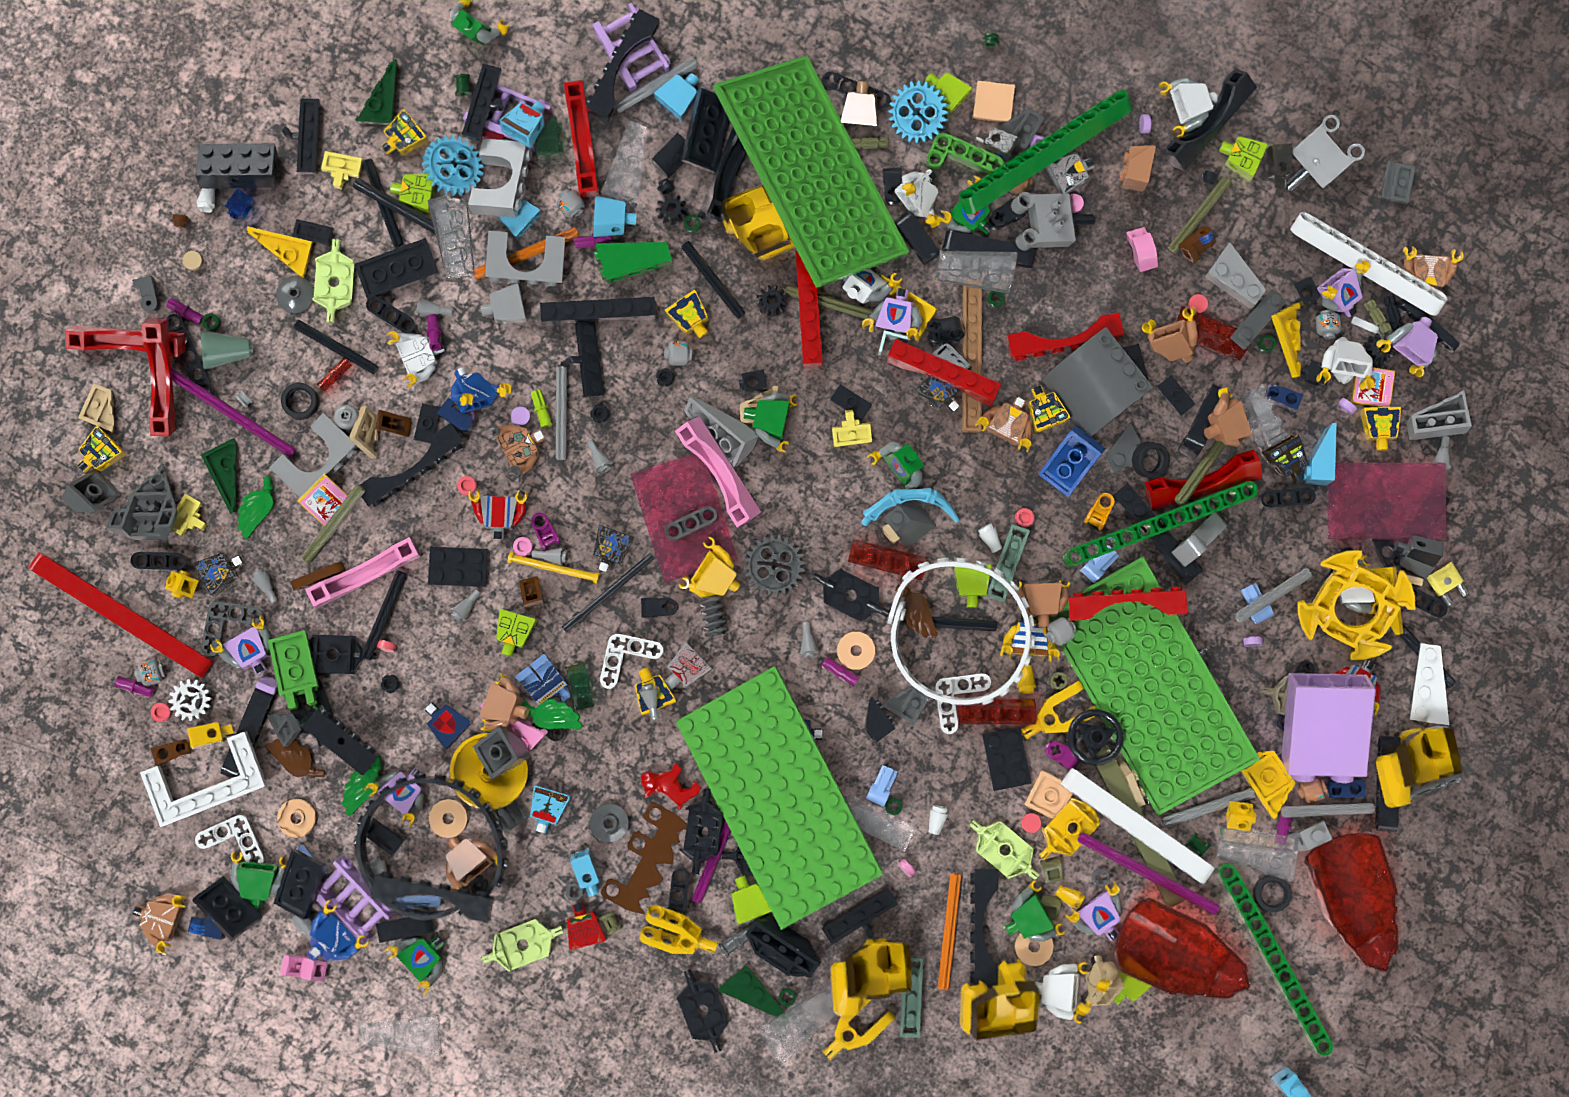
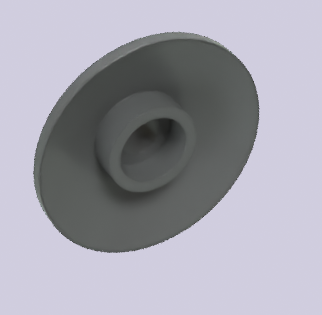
M290 276L279 284L276 298L278 304L285 311L301 313L312 305L314 289L307 279L300 276ZM293 290L297 291L296 296H291Z
M615 804L601 805L591 815V832L602 842H616L628 830L629 821L627 814L621 807ZM611 819L613 821L612 827L606 825L607 820Z

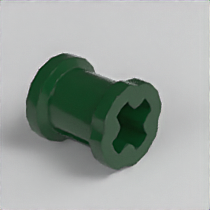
M454 75L453 79L456 81L455 96L467 97L472 95V91L469 89L470 75Z
M1196 832L1184 844L1186 847L1189 846L1199 857L1210 847V844H1206L1200 839Z

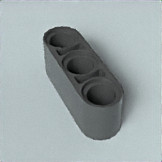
M711 506L703 507L668 524L665 528V535L671 542L684 539L713 525L717 521V512ZM707 511L713 512V519L705 520L703 518L704 513ZM690 519L697 522L696 527L693 529L686 527V522ZM677 528L679 530L678 536H669V530Z

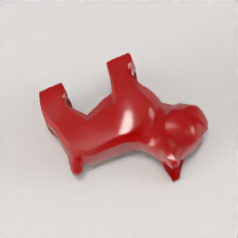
M676 763L672 765V769L668 772L654 773L647 771L640 776L641 785L645 791V798L655 793H663L677 805L678 810H681L690 799L696 797L702 788L694 781L690 788L682 789L677 779L682 769Z

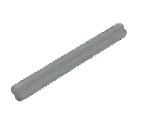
M691 58L620 99L616 102V110L618 112L624 111L655 93L674 76L679 75L682 77L698 67L696 60Z
M564 366L556 368V459L561 461L566 460L567 368Z
M1308 568L1303 569L1236 612L1235 618L1238 622L1245 621L1310 579L1312 572Z
M1248 788L1162 818L1165 827H1169L1226 808L1229 805V801L1243 802L1255 798V792L1253 788Z
M1373 803L1284 806L1281 808V815L1286 818L1374 813L1375 806Z

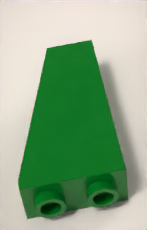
M667 242L596 244L597 250L594 251L597 262L601 261L603 267L599 269L602 279H607L608 284L673 264Z

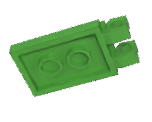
M304 630L269 639L268 644L279 695L286 699L288 709L291 711L299 709L296 696L305 694L308 705L318 704L315 691L318 690L319 684L307 631Z

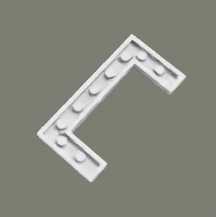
M247 731L227 738L240 773L239 776L173 801L160 765L140 773L160 827L267 786Z

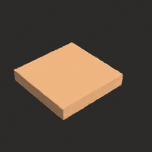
M977 81L973 119L1003 123L1010 120L1015 85Z
M1041 770L1024 805L1054 819L1070 801L1069 798L1072 797L1073 793L1061 785L1062 780Z

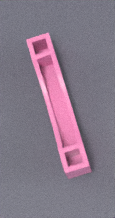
M700 416L687 421L675 432L683 445L706 464L719 483L724 495L727 513L736 527L749 522L761 513L759 507Z
M409 537L391 546L374 558L305 590L313 607L320 608L421 557L413 539Z

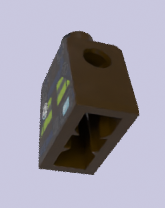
M1292 434L1262 451V454L1281 477H1288L1290 475L1294 483L1300 482L1305 478L1301 468L1308 465V460L1299 435Z

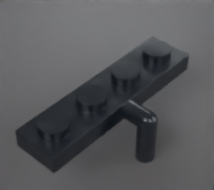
M483 63L462 131V137L481 142L490 109L497 111L504 109L501 99L497 98L493 102L502 72L501 68Z
M300 98L299 131L291 132L288 127L282 129L287 139L298 140L296 170L298 174H317L319 99Z
M578 321L575 323L579 356H570L562 360L560 364L567 367L574 363H580L583 397H602L604 392L595 321Z
M887 887L822 927V930L831 945L861 927L866 935L872 938L875 933L869 922L895 907L898 903Z

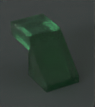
M585 663L566 667L575 710L593 707L594 701Z

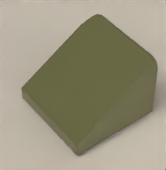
M1059 857L1040 861L1045 884L1064 880Z
M1041 895V902L1051 920L1058 921L1061 899L1058 896Z

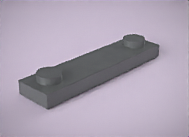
M1272 289L1230 338L1245 350L1272 319L1271 316L1277 313L1286 301Z

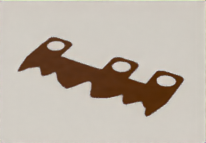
M651 803L644 814V819L647 822L658 827L653 839L640 832H634L627 844L629 850L642 857L627 885L624 886L610 878L601 890V895L625 910L644 914V911L640 908L639 900L649 898V893L645 888L656 886L663 881V877L657 870L656 864H673L674 855L670 843H680L677 832L683 829L686 830L687 823L678 815L657 803ZM658 808L661 811V818L654 821L650 819L649 812L651 809ZM637 837H641L645 841V846L641 850L633 847V840ZM610 884H615L619 889L618 894L614 897L606 893V888Z

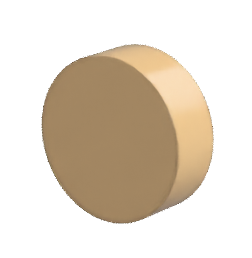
M189 251L183 256V264L188 270L196 271L202 267L203 258L198 252Z

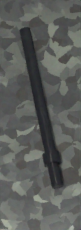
M649 553L580 612L574 613L572 615L573 618L562 626L563 630L567 633L577 623H582L589 613L652 562L654 557Z

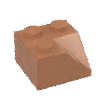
M1131 146L1129 151L1124 153L1123 163H1126V165L1123 166L1119 181H1122L1121 188L1140 192L1144 191L1149 182L1156 146Z

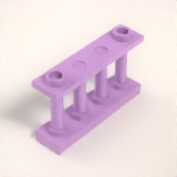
M632 3L628 4L630 13L611 24L601 26L599 21L592 24L596 36L611 60L613 59L612 52L616 45L620 46L622 40L611 42L608 36L610 32L628 23L633 13L637 14L639 8H634ZM653 38L648 42V45L626 57L620 66L618 73L630 93L637 90L636 83H638L639 79L663 66L666 73L670 71L669 64L671 63L667 55H662ZM654 51L658 58L657 61L636 73H629L627 70L628 64Z
M497 85L496 92L502 94L500 99L504 108L509 98L531 107L535 102H540L545 108L543 112L551 115L552 110L548 102L542 99L537 101ZM504 109L502 111L495 110L492 119L487 120L484 130L504 134L506 140L517 141L501 131L499 120ZM465 112V115L463 117L464 122L466 121L468 112ZM536 141L534 142V144L532 145V147L529 148V149H531L533 152L535 151V149H536V147H537Z
M343 855L333 862L337 869L324 883L320 882L315 900L323 908L328 900H331L327 904L329 909H333L337 904V908L333 912H329V914L333 913L356 939L361 935H365L366 937L361 939V944L364 945L374 936L370 929L382 917L387 920L395 912L387 908L380 901L371 899L372 892L364 881L362 874L353 865L352 861ZM343 874L351 883L336 897L330 890V887ZM357 888L364 897L350 911L343 902ZM370 902L378 911L363 925L356 916Z

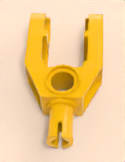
M1080 680L1045 700L1035 715V722L1021 728L1022 733L1030 730L1029 733L1024 735L1026 740L1041 731L1044 733L1068 732V728L1075 717L1061 723L1053 707L1085 689ZM1046 715L1053 717L1052 725H1047L1044 722ZM1093 717L1082 720L1080 723H1085Z
M657 905L649 906L645 918L650 924L680 935L675 936L664 932L663 929L645 926L639 934V939L642 943L672 954H693L697 948L712 954L715 953L718 942L702 937V928L686 915ZM650 913H657L660 917H653ZM674 919L678 924H673L669 920ZM644 933H651L653 937H647ZM668 939L671 941V944L664 943L662 940Z
M861 998V1010L871 1000H865V998ZM889 1010L861 1036L848 1024L855 1015L840 1016L834 1033L835 1040L822 1052L827 1055L832 1051L827 1056L831 1061L843 1048L850 1050L867 1045L896 1016ZM846 1030L853 1032V1038L850 1041H845L842 1037Z

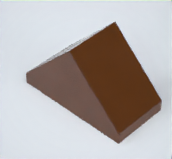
M378 410L375 429L383 434L408 437L412 418Z
M538 576L519 581L525 609L528 610L545 605Z

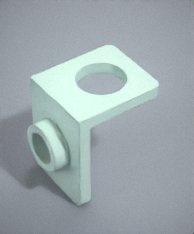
M884 331L878 355L882 353L885 337L908 343L907 336L902 335L900 331Z

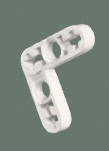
M622 634L612 635L608 641L601 672V685L606 689H612L617 685L624 653L649 659H659L664 653L662 645L655 641ZM619 637L621 642L626 643V639H630L627 644L628 650H624L625 646L623 645L615 648L612 641ZM634 641H638L642 645L639 652L631 650V644ZM645 643H649L647 645L648 648H654V645H657V649L660 650V653H656L655 656H652L651 651H646V655L642 654L645 649ZM611 656H616L619 660L618 665L615 667L608 665V659ZM606 668L617 670L616 674L612 672L611 677L614 679V683H610L609 686L604 681V678H608L609 671L605 672Z
M986 674L943 678L936 683L935 692L943 694V690H939L942 682L949 685V688L946 689V694H951L952 697L957 694L981 692L990 687L991 679ZM980 677L987 680L984 688H981V685H974L975 689H971L972 682L970 678H974L973 682L979 681ZM965 679L969 685L966 690L958 688L959 680ZM937 700L940 728L943 733L952 734L958 728L956 705L952 704V709L949 712H945L941 708L943 701ZM953 713L954 717H950V722L954 723V727L951 728V731H948V728H944L947 718L942 719V715Z
M238 815L198 833L195 837V843L201 849L213 847L232 837H236L246 862H251L253 859L252 853L247 854V851L253 850L256 847L257 851L253 852L255 856H260L258 863H265V855L250 820L246 816ZM238 819H240V821H245V824H243L244 831H247L249 829V833H245L241 836L239 835V833H242L243 831L241 827H236ZM222 826L228 830L224 838L218 835V829ZM202 835L205 837L213 835L215 839L208 840L207 845L200 842L203 839ZM246 836H250L253 839L251 847H245L243 844V839Z

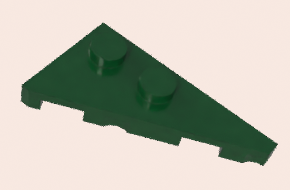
M393 59L388 64L383 77L377 82L370 98L366 100L363 110L355 118L356 123L389 125L393 121L397 59Z
M232 438L201 454L230 514L236 513V440Z
M747 965L717 989L723 994L783 1021L790 1019Z

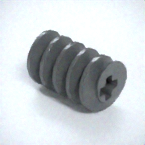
M723 596L701 598L705 600L700 603L701 607H705L701 614L707 615L702 618V621L708 623L703 628L709 630V632L705 633V637L726 634L723 631L728 629V627L722 626V623L726 622L727 619L721 618L725 611L719 610L724 604L718 603L719 600L723 599Z

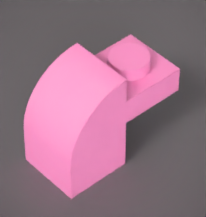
M1145 227L1126 232L1127 239L1133 249L1134 262L1139 271L1143 272L1158 267L1155 244L1151 234L1147 233Z
M284 955L280 974L314 981H324L328 962L319 959L312 961L309 957L300 955Z

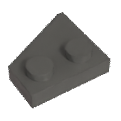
M1028 108L997 127L994 131L1022 150H1026L1043 122L1044 117Z
M1132 424L1127 426L1105 456L1113 474L1132 465L1133 452L1141 444Z
M911 685L892 699L883 703V706L888 711L914 725L930 697Z
M274 712L267 715L284 748L290 746L301 731L298 719H295L293 713Z

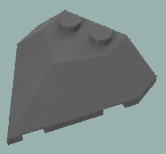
M163 463L157 467L158 472L151 478L148 476L127 497L128 501L120 509L117 507L112 512L106 527L107 530L132 540L167 539L178 512Z

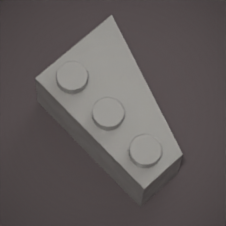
M1230 242L1205 276L1210 282L1250 309L1256 305L1266 291L1265 287Z
M1463 390L1457 395L1446 398L1438 404L1429 406L1411 415L1406 422L1409 440L1467 433L1472 425L1465 391Z

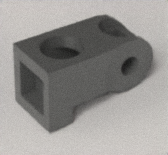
M150 275L133 279L134 288L140 290L141 293L140 305L142 309L150 314L157 313L160 309V299L155 278Z

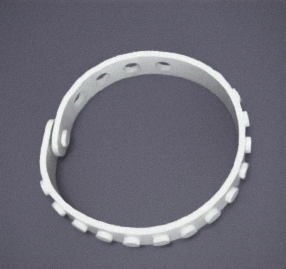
M940 558L934 564H929L928 561L918 565V570L913 573L908 571L902 577L904 581L895 595L887 624L892 625L891 645L893 657L906 680L913 687L933 699L951 704L966 705L981 702L983 705L994 702L993 698L999 694L1001 697L1011 690L1009 686L1013 682L1018 683L1023 676V673H1021L1023 666L1029 665L1032 657L1029 654L1030 647H1034L1035 635H1032L1031 627H1035L1033 616H1029L1027 611L1029 604L1025 597L1021 598L1017 592L1019 588L1013 581H1007L1004 578L1005 574L997 568L994 571L987 568L988 564L980 561H976V564L969 563L966 558H957V561H949V558ZM946 566L975 569L1001 582L1017 601L1026 628L1025 649L1017 670L999 689L974 698H958L940 694L920 683L904 664L898 644L900 621H903L906 613L904 608L905 601H902L901 597L908 584L922 572Z

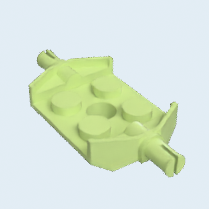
M332 239L331 252L315 258L316 274L314 298L312 300L326 309V322L328 323L335 322L334 318L337 310L352 304L355 262L340 252L341 240ZM338 278L340 280L339 285L331 287L330 280Z
M974 819L969 824L978 834L975 851L1008 879L1022 873H1027L1034 881L1040 874L1030 865L1033 848L1005 824L999 821L982 827ZM1003 844H1007L1010 847V853L1006 856H1003L999 851L1000 846Z
M534 919L495 934L493 951L480 958L481 960L489 958L482 961L483 965L494 960L509 972L550 956L553 937L564 934V931L556 933V931L562 929V926L548 930L541 922ZM525 939L528 942L526 950L518 948L519 940Z

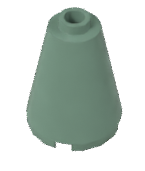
M201 331L203 369H210L249 358V353H253L252 342H248V338Z

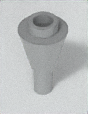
M422 298L421 302L417 301L416 313H420L419 317L428 316L429 314L451 315L452 308L441 307Z
M1447 436L1442 437L1441 446L1432 463V467L1439 472H1446L1448 469H1451L1448 449L1450 438Z
M593 439L589 440L587 445L592 452L596 472H608L613 462L598 449Z
M565 547L545 551L533 550L532 558H541L563 566L568 561V551L565 550Z
M262 568L253 573L254 578L251 580L266 593L271 603L277 601L278 599L272 590L273 587L268 570L264 572Z
M475 589L468 598L451 609L453 612L451 616L458 622H461V620L466 622L474 605L473 603L481 593Z
M810 622L802 623L803 636L800 655L804 656V658L816 657L815 654H818L819 651L811 634Z
M653 683L642 685L639 693L649 708L651 719L656 720L659 719L656 707L658 686H653Z

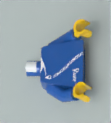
M459 368L454 372L457 379L451 387V400L457 403L461 414L491 406L497 395L505 397L506 393L511 394V385L508 383H502L500 386L491 384L480 373L467 374L464 368Z
M331 900L325 903V909L318 913L311 925L309 933L312 938L309 940V944L313 948L307 952V955L312 961H316L320 956L327 962L331 959L334 961L347 960L360 951L361 947H368L370 944L368 941L365 945H362L361 939L366 937L365 935H361L356 939L333 913L329 915V912H333L337 908V904L333 909L328 908L327 904Z

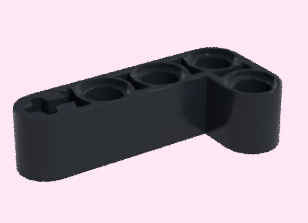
M1212 384L1187 435L1178 448V452L1193 460L1197 458L1208 440L1204 434V429L1210 427L1208 416L1213 412L1220 399L1218 390L1221 387Z

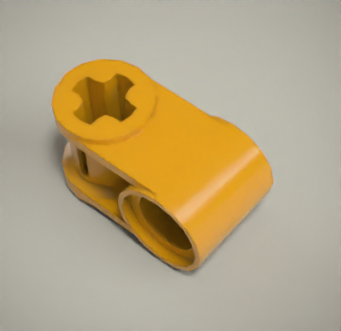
M1109 493L1099 495L1089 510L1084 523H1090L1101 531L1114 506L1113 496ZM1102 497L1109 499L1110 504L1108 507H1103L1100 504Z

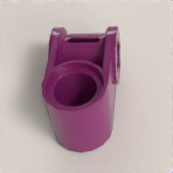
M544 513L534 514L531 523L543 551L548 546L561 543L549 518ZM538 517L545 518L544 526H536L535 521Z
M1052 741L1047 743L1044 748L1047 757L1058 762L1068 770L1071 768L1076 770L1080 760L1073 755L1069 747L1060 742ZM1057 746L1058 753L1052 755L1050 748Z

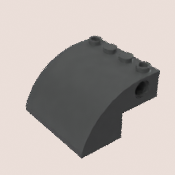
M1106 327L1066 357L1041 380L1050 393L1055 392L1075 425L1090 437H1093L1114 421L1122 412L1149 393L1153 388Z

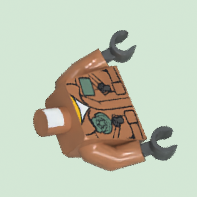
M491 425L486 428V431L491 430L493 434L488 436L489 439L497 435L496 439L512 466L507 473H515L512 480L515 481L520 475L533 468L539 454L536 444L545 440L540 430L530 435L525 427L522 428L519 425Z

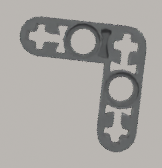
M218 601L211 603L208 607L201 645L202 653L208 657L218 655V653L213 651L209 654V650H206V647L211 644V640H207L208 636L218 638L222 643L225 621L252 625L253 618L246 617V621H244L246 609H248L247 613L255 614V611H257V614L262 615L265 619L264 612L259 608ZM219 605L220 609L227 610V618H225V613H218L216 616L213 608H217ZM235 608L241 610V616L237 619H234L231 615L232 610ZM257 618L255 622L260 623V618ZM212 624L219 626V632L215 635L209 632ZM213 640L212 646L218 647L219 644Z

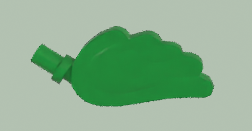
M263 477L264 486L262 490L251 492L242 499L243 504L238 509V530L243 531L242 536L246 539L250 538L257 526L273 509L274 498L271 495V490H273L271 477Z
M549 699L539 704L536 708L532 707L527 701L522 703V706L529 708L528 717L532 716L534 723L538 727L577 730L583 727V724L579 721L580 714L574 712L573 708L568 707L566 702Z
M377 756L378 758L371 766V769H368L363 776L355 771L350 775V781L345 784L342 806L346 808L348 816L353 815L370 798L369 795L373 790L368 788L364 791L369 783H373L381 777V756Z

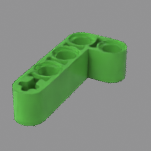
M940 133L936 136L926 160L928 169L932 171L941 169L946 157L986 175L1004 165L1001 157L947 133ZM944 140L948 145L941 147L938 145V141ZM962 148L965 153L959 155L955 152V149ZM978 155L982 158V161L975 162L972 157ZM932 157L939 158L940 162L938 164H933L930 161V159ZM993 164H997V167L992 169Z

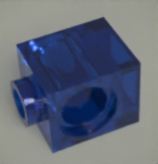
M237 188L224 206L229 210L227 214L236 220L239 217L244 220L256 204V201Z

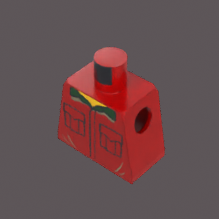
M584 902L572 905L575 916L567 919L569 950L607 941L595 911L586 913Z

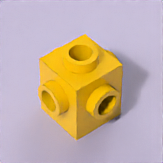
M182 570L179 573L171 571L166 580L165 589L172 591L171 595L180 599L183 596L192 598L199 580L191 578V573Z
M1229 801L1226 812L1227 829L1250 831L1252 824L1256 822V812H1253V804Z

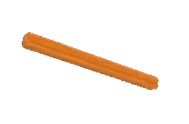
M571 228L554 236L565 237V243L574 240L575 237H579L576 228ZM545 240L507 255L509 263L514 265L545 252ZM486 264L472 270L475 279L478 280L485 277Z
M954 873L950 874L938 978V989L949 990L962 877L960 874Z

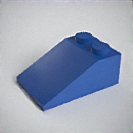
M1075 426L1038 475L1069 497L1106 448Z

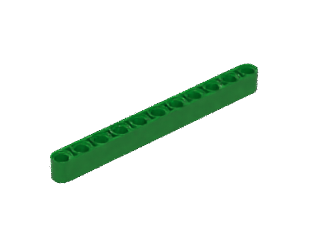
M1120 90L1113 93L963 190L959 194V199L966 214L978 212L1132 111V105L1128 92Z
M1249 481L1071 548L1063 554V562L1065 565L1073 567L1252 499L1257 495L1258 488L1256 484ZM1244 487L1249 490L1248 496L1243 491ZM1227 493L1231 495L1232 502L1227 500ZM1210 500L1215 503L1214 509L1209 505ZM1193 506L1197 508L1198 515L1193 514ZM1175 513L1181 516L1180 522L1175 519ZM1158 519L1163 522V529L1158 526ZM1141 526L1145 527L1146 535L1140 532ZM1123 533L1128 534V542L1123 539ZM1106 539L1111 541V549L1105 545ZM1088 546L1094 548V555L1089 554ZM1071 552H1073V553L1076 554V556H1077V561H1076V562H1074V561L1071 560V558H1070Z
M1224 863L1219 865L1216 871L1217 877L1312 1049L1322 1056L1331 1054L1333 1051L1332 1041L1237 869L1231 864ZM1225 867H1229L1231 870V875L1228 878H1225L1222 874ZM1235 884H1238L1241 889L1238 895L1232 893V887ZM1247 901L1250 904V909L1248 912H1243L1241 906ZM1254 919H1258L1260 925L1254 930L1251 927V922ZM1264 936H1267L1269 939V944L1266 947L1261 945V939ZM1273 954H1277L1279 957L1276 964H1272L1270 961V957ZM1283 971H1286L1288 973V979L1282 982L1280 980V974ZM1295 988L1298 995L1295 999H1291L1289 993ZM1302 1006L1307 1008L1305 1016H1300L1299 1009ZM1315 1023L1317 1026V1030L1315 1033L1311 1034L1309 1032V1026ZM1325 1041L1327 1044L1324 1051H1320L1318 1048L1319 1043Z

